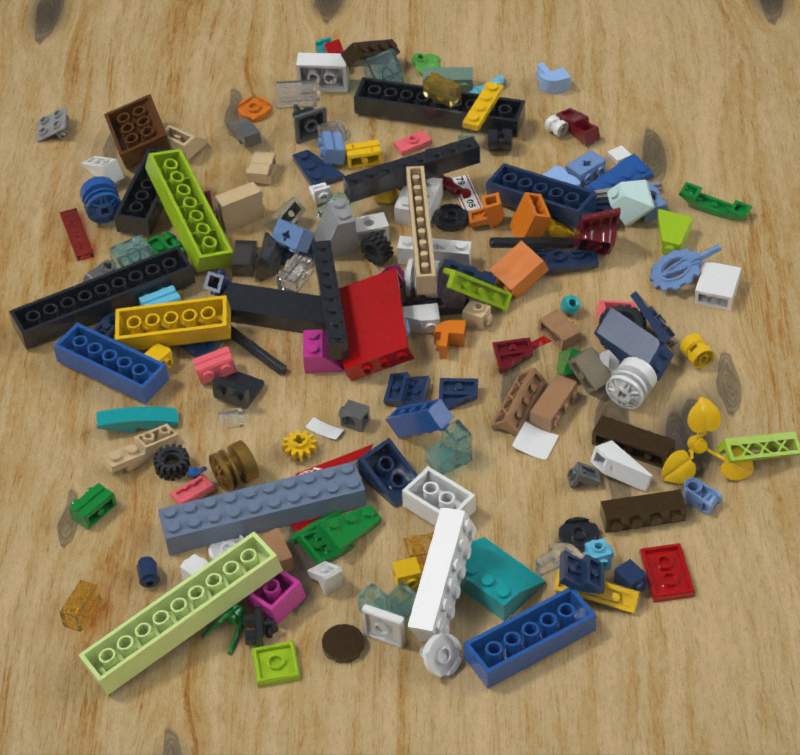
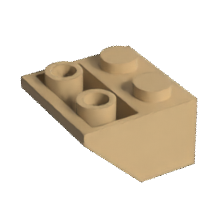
M168 125L165 128L168 137L160 145V149H182L188 161L208 144V140L181 128Z

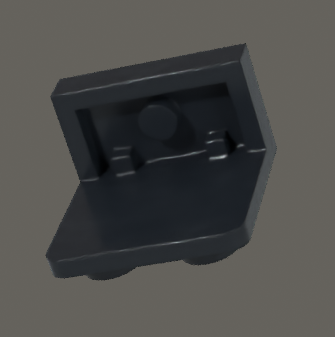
M239 371L228 375L225 380L214 377L211 381L214 398L244 409L250 406L264 387L263 380Z

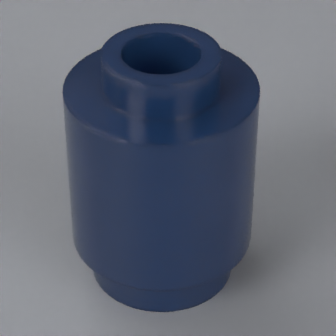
M149 556L140 558L136 566L139 583L143 587L152 588L160 582L157 562Z

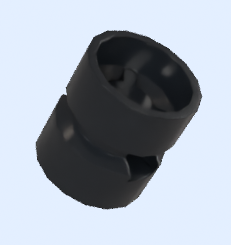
M488 129V151H497L499 148L502 151H512V129H502L501 131L498 129Z

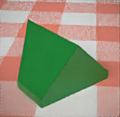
M570 348L559 352L557 374L566 376L573 373L567 361L581 351Z

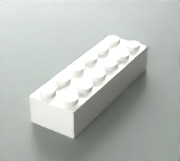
M442 507L440 509L408 624L409 629L419 641L427 642L433 635L438 633H450L449 624L455 615L454 605L456 599L460 596L461 579L465 577L466 561L471 556L470 546L477 533L475 525L465 511Z

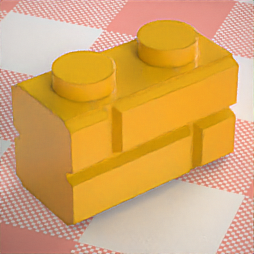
M378 140L344 145L348 169L382 164V152Z

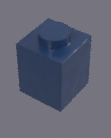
M629 559L614 569V583L642 593L646 588L647 574Z

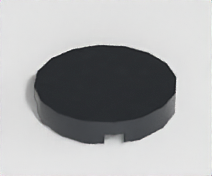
M450 203L440 206V209L434 211L433 221L438 229L454 232L463 229L468 224L469 215L466 209L461 208V205Z
M574 517L566 520L560 526L558 539L561 546L566 550L582 554L585 550V543L599 540L600 531L594 522H589V519Z

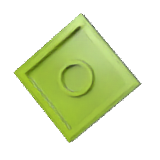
M294 641L251 648L258 687L301 680Z

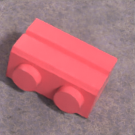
M228 346L192 359L202 385L211 382L214 377L222 378L238 372Z

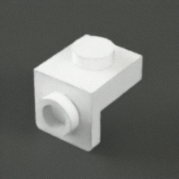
M325 182L309 186V193L315 205L332 200L331 187L327 186Z

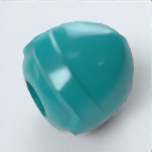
M570 294L566 295L560 303L561 311L567 315L577 313L581 306L580 299Z

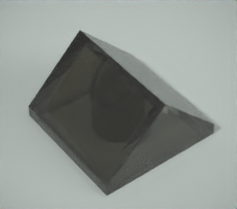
M267 232L264 234L255 277L256 283L278 275L284 252L280 244Z

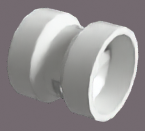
M551 115L545 123V129L553 132L559 138L563 137L569 128V124L564 120H560L556 115Z

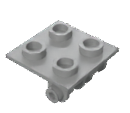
M67 107L57 109L54 113L39 119L37 142L54 134H57L60 139H65L68 136L69 116L67 115Z

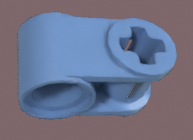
M688 478L684 483L682 494L684 501L705 515L711 514L714 506L720 504L723 500L719 491L709 487L697 478Z

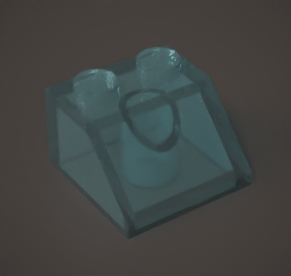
M393 48L364 60L365 77L404 83L403 70Z
M142 235L109 248L110 257L116 263V269L154 255L150 245Z

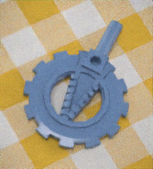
M717 244L700 254L697 251L691 252L690 249L673 250L670 254L659 258L658 263L652 266V274L649 276L650 281H654L652 285L656 289L661 288V291L679 290L682 286L692 283L694 277L699 275L701 272L699 268L704 264L702 260L722 251V249Z

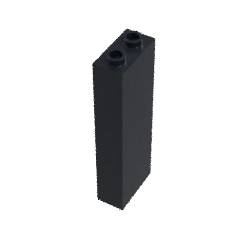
M230 282L227 289L223 291V296H227L231 308V322L303 333V330L322 329L325 331L320 296L233 282Z

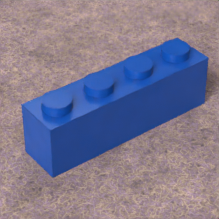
M440 398L398 407L385 420L398 438H409L413 435L419 436L427 432L430 434L437 430L443 431L449 426V422L454 417Z

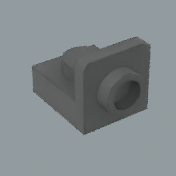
M577 462L567 474L569 487L573 489L579 481L596 488L601 483L599 470L581 462Z

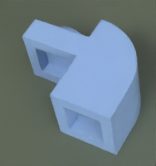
M544 62L537 64L536 77L541 91L549 94H559L570 90L571 77L564 68L550 71Z

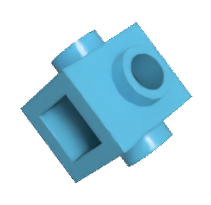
M605 538L585 543L582 558L588 554L604 563V571L610 570L614 552L612 546H608Z

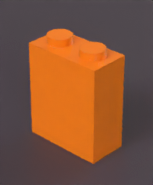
M524 193L510 222V228L514 237H542L551 216L541 194Z
M521 240L492 266L489 271L494 273V277H497L496 285L499 286L501 284L503 286L502 289L513 293V296L518 299L549 269L544 260Z

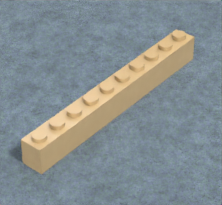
M424 166L406 167L417 295L436 294V273Z

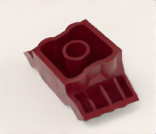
M620 207L583 215L576 228V232H574V249L595 250L597 254L609 255L616 243L617 227L621 213Z

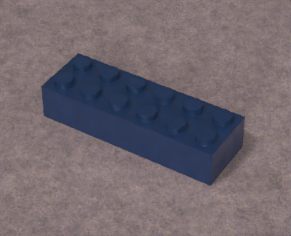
M503 163L486 182L487 195L499 192L502 204L516 209L525 192L541 194L551 219L577 228L580 220H582L583 215L592 214L597 209L596 191Z

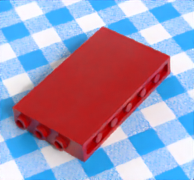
M397 268L339 288L349 350V358L343 359V366L351 381L415 359L408 345L399 284L403 282V279Z

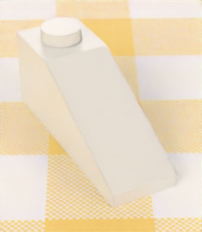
M94 156L81 163L94 177H108L115 185L119 184V180L124 178L117 159Z
M438 303L403 306L404 318L408 319L410 331L421 334L434 333L436 326L440 324Z

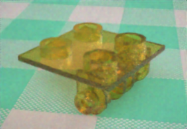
M434 531L426 535H411L403 539L409 554L408 558L416 557L418 564H424L423 555L426 561Z

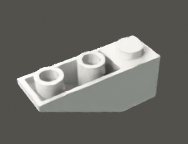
M611 440L594 448L590 463L603 474L646 492L648 490L653 475Z

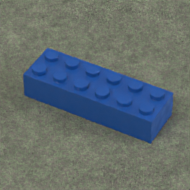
M76 323L53 345L57 362L144 404L169 381L167 365L79 323Z
M567 588L464 642V659L484 685L490 688L596 630V614L576 590Z

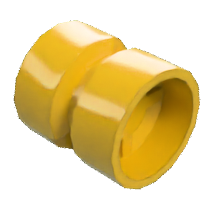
M692 333L686 336L680 343V350L694 368H705L713 361L715 354L700 334Z

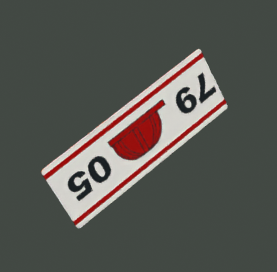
M469 175L452 178L454 183L463 188L458 199L464 210L471 211L483 207Z

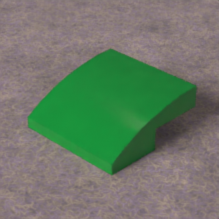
M319 523L316 524L315 530L299 534L297 537V542L316 565L324 561L331 563L355 548V544L349 545L339 555L318 529Z

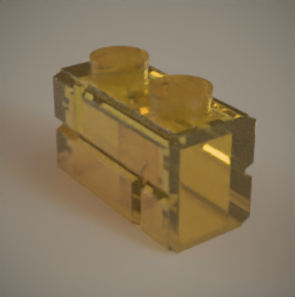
M433 72L423 80L424 96L450 107H453L460 100V83Z
M83 580L78 582L76 589L73 590L59 612L63 626L79 632L83 630L101 601L97 585Z

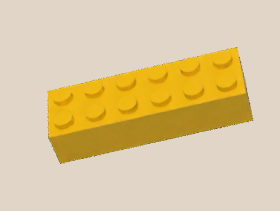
M226 295L116 309L115 340L135 350L150 349L157 342L163 346H175L231 339V308Z

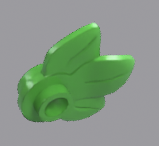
M416 53L411 59L417 72L422 75L423 68L441 67L439 63L440 57L434 54L424 55Z

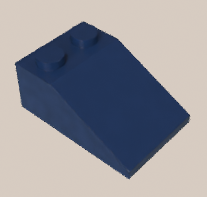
M390 438L384 440L355 462L362 479L393 507L403 502L402 490L418 476Z

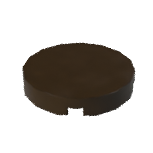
M338 624L329 628L322 638V649L328 659L335 660L337 663H349L356 660L365 647L364 636L361 631L349 624Z

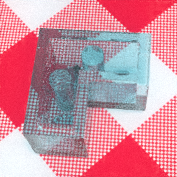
M459 419L450 423L442 431L441 442L425 449L426 463L432 469L444 475L472 461V434Z
M403 582L388 594L374 583H371L357 595L358 610L362 613L364 604L402 616L406 620L412 613L417 593Z

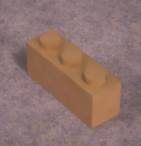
M556 374L530 411V424L549 433L555 427H558L563 414H567L572 401H576L578 397L577 381Z

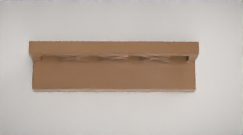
M536 368L517 375L490 426L493 430L506 427L513 436L518 435L546 383V379Z

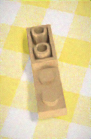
M164 424L135 436L134 443L102 455L101 463L111 473L123 468L130 472L153 459L156 450L160 451L159 448L161 446L163 448H166V444L170 446L178 438V434L168 424Z

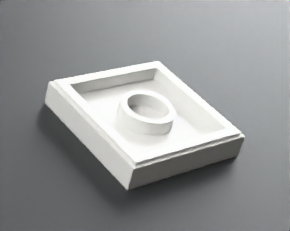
M364 604L362 608L364 635L403 648L406 643L404 617Z

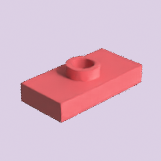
M422 130L395 141L394 147L404 156L431 145L432 139Z
M202 474L170 492V496L178 505L201 499L215 491V486Z

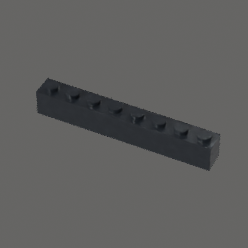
M472 136L343 176L344 193L350 203L407 186L406 167L424 166L426 180L480 163V146Z
M331 241L312 242L313 260L330 360L348 359V339Z

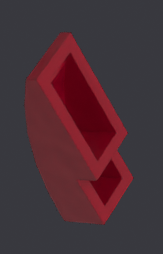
M572 108L556 113L560 120H564L569 124L568 131L581 143L589 145L601 139L599 127L589 123L587 115Z

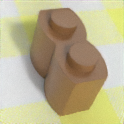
M555 310L539 319V331L547 339H550L558 349L564 350L580 340V328L578 325L568 321L564 313Z

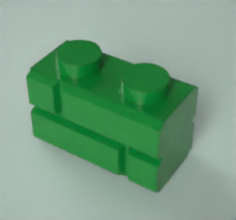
M100 483L88 488L82 497L75 499L71 503L69 511L72 520L88 530L117 505L115 495Z

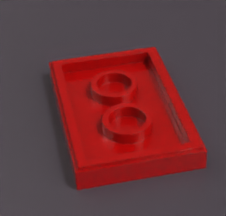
M680 543L639 549L653 603L695 597L694 586Z

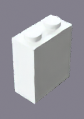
M705 261L695 289L694 304L731 311L740 282L741 268Z

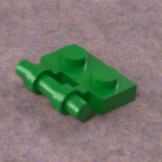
M168 231L163 233L162 238L157 234L143 242V247L152 256L179 246L182 252L187 255L182 243L177 240L173 233Z

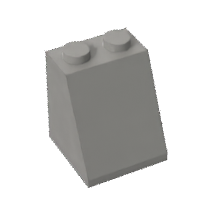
M346 198L327 203L314 234L315 242L331 241L333 258L358 253L356 221Z

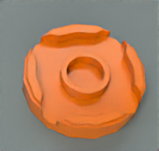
M262 97L245 98L238 104L237 109L239 117H245L251 122L264 120L271 112L269 101Z

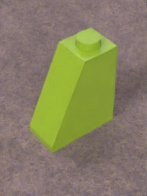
M658 209L657 230L661 254L668 255L673 250H683L692 231L693 217Z

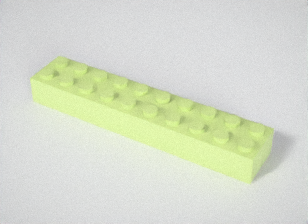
M252 532L79 654L80 659L108 696L282 572L283 569L277 555L255 532Z

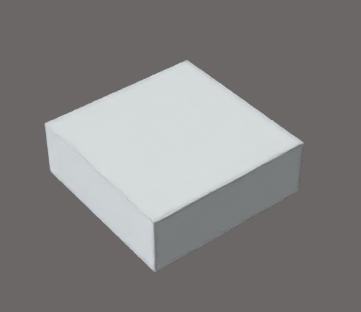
M622 145L607 152V156L616 165L632 155Z

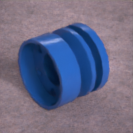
M104 176L93 177L87 180L80 189V197L86 214L91 221L101 224L114 220V215L121 203V199L114 182L110 178Z

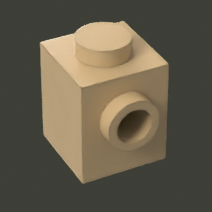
M472 299L462 311L463 320H466V325L481 331L491 323L493 318L491 306Z

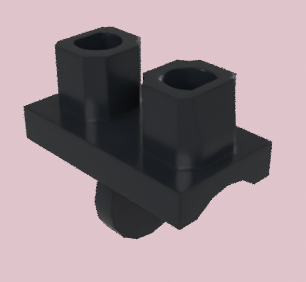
M255 607V613L243 614L244 629L256 628V630L244 631L245 645L264 646L263 634L267 638H272L273 634L278 631V624L272 621L271 618L268 617L262 622L261 607Z

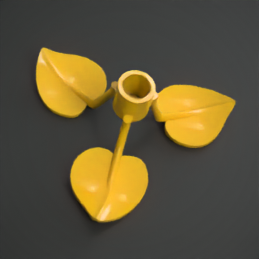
M700 396L690 410L687 422L692 431L701 434L693 435L687 441L690 457L685 450H677L668 457L661 472V479L667 482L683 484L688 478H693L696 472V465L691 461L694 458V452L702 454L705 451L724 461L720 471L726 478L736 481L748 478L754 472L753 461L729 463L727 455L725 458L707 448V442L701 438L707 435V431L714 432L719 428L721 415L711 401ZM732 448L734 457L741 456L743 453L739 448Z

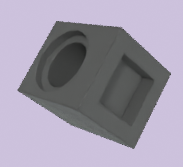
M348 399L346 404L341 406L338 413L341 426L362 433L370 421L369 406Z

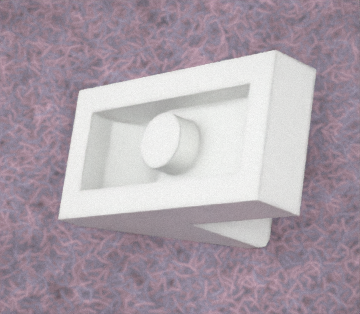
M324 561L307 570L310 578L319 582L324 595L342 586V569L337 565Z

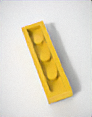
M493 82L486 83L463 120V128L475 131L480 130L502 94L503 85Z
M558 569L553 589L563 591L569 587L559 583ZM605 581L602 594H592L576 590L584 599L635 613L640 596L639 591Z

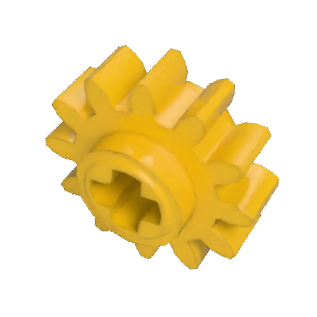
M297 430L296 434L289 432V438H283V452H285L286 458L292 456V461L299 458L303 462L305 457L311 459L310 453L316 454L317 440L314 439V434L308 436L307 430L303 433Z

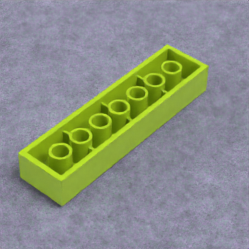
M182 149L149 153L145 169L195 271L201 272L228 267L233 251Z

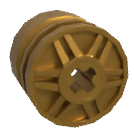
M242 440L229 445L227 452L221 449L218 453L209 455L212 472L219 485L226 492L232 491L234 487H240L241 480L244 483H248L259 477L256 460Z

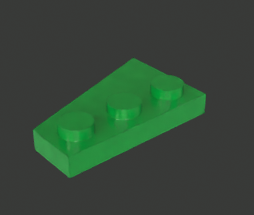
M369 505L319 522L318 529L340 555L347 546L355 544L360 536L368 534L381 523V516Z

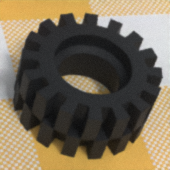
M372 231L360 241L361 251L366 254L364 255L365 258L368 257V261H373V264H377V266L383 265L394 254V251H392L393 246H390L391 242H388V238L386 236L383 237L382 233L379 234V231Z
M166 444V448L161 446L159 448L160 451L156 450L155 455H153L156 474L161 479L164 477L167 481L169 478H171V481H175V477L179 480L181 475L186 476V471L188 472L190 467L189 454L186 448H182V445L176 447V444H172V447ZM170 460H178L175 464H165Z

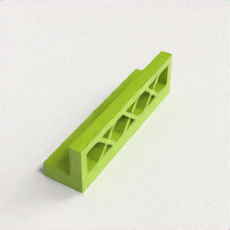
M443 268L442 273L449 275L447 288L507 311L513 293L457 270Z
M796 431L726 438L717 446L719 454L726 453L729 463L800 456V443ZM793 444L794 450L790 451L786 448ZM732 448H739L743 453L741 456L734 457ZM778 448L776 452H771L768 449ZM760 450L759 454H754L751 451Z

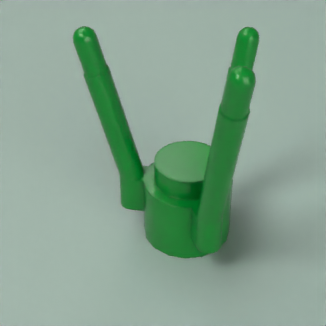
M239 603L235 604L203 633L202 637L208 636L225 620L231 625L238 623L227 652L230 655L244 625L243 614H246V609Z

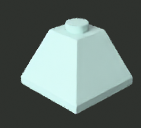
M647 180L620 182L607 191L611 207L613 209L620 207V219L627 227L655 208Z

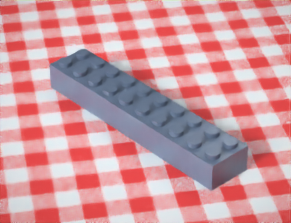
M354 461L158 509L168 553L171 555L239 538V535L244 537L252 532L260 533L277 527L280 528L293 523L323 517L333 511L342 510L344 512L367 505L365 488Z

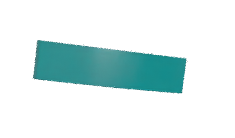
M127 407L96 413L97 429L135 433L137 428L152 430L157 428L158 425L162 426L164 424L177 428L179 423L177 408Z

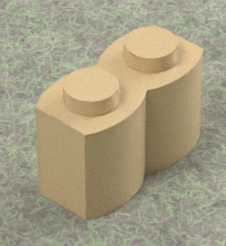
M255 152L250 157V165L246 167L245 171L249 183L270 184L277 165L276 153Z

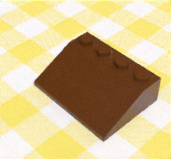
M151 94L104 114L126 169L140 164L148 148L157 149L168 137Z

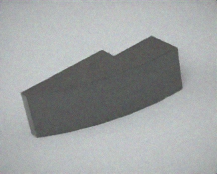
M240 117L226 122V125L239 144L242 143L245 148L261 143L259 130L247 118Z

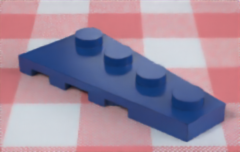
M634 153L585 188L599 190L613 188L620 182L649 180L653 178L654 172Z

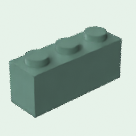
M473 67L423 68V86L470 92L473 89Z

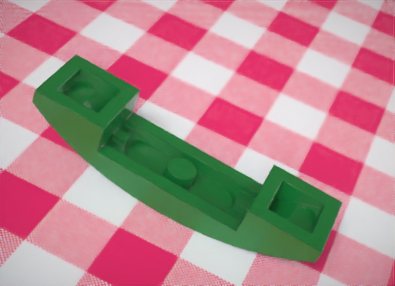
M685 182L679 192V195L695 208L724 219L744 220L752 209L751 205L738 200L731 204L701 193L702 187L689 182Z

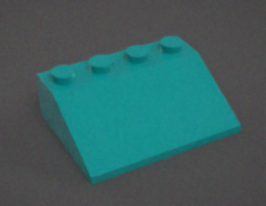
M482 537L471 543V556L466 561V574L464 579H461L460 588L505 621L546 584V580L487 538Z

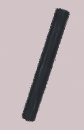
M491 237L489 240L490 248H514L521 240L529 248L574 247V239L572 237Z
M231 325V339L279 375L287 372L285 364Z

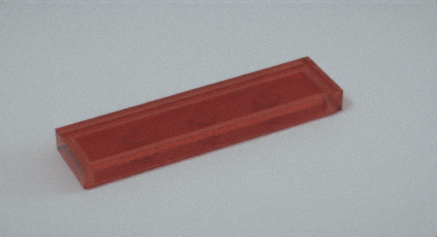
M77 208L59 212L77 261L95 257Z

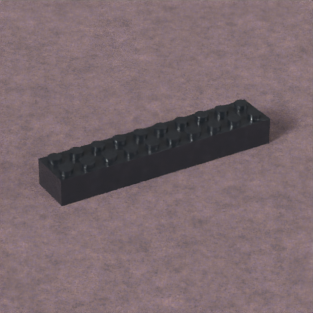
M363 77L353 97L354 113L475 131L463 128L462 122L480 94ZM499 97L480 130L476 132L488 133V129H498L499 131L502 129H512V137L518 138L525 119V100Z
M176 246L9 311L11 322L24 347L28 349L66 334L76 323L87 326L102 320L110 313H116V309L140 305L139 298L145 294H150L172 285L176 290L196 283L194 268L180 247Z

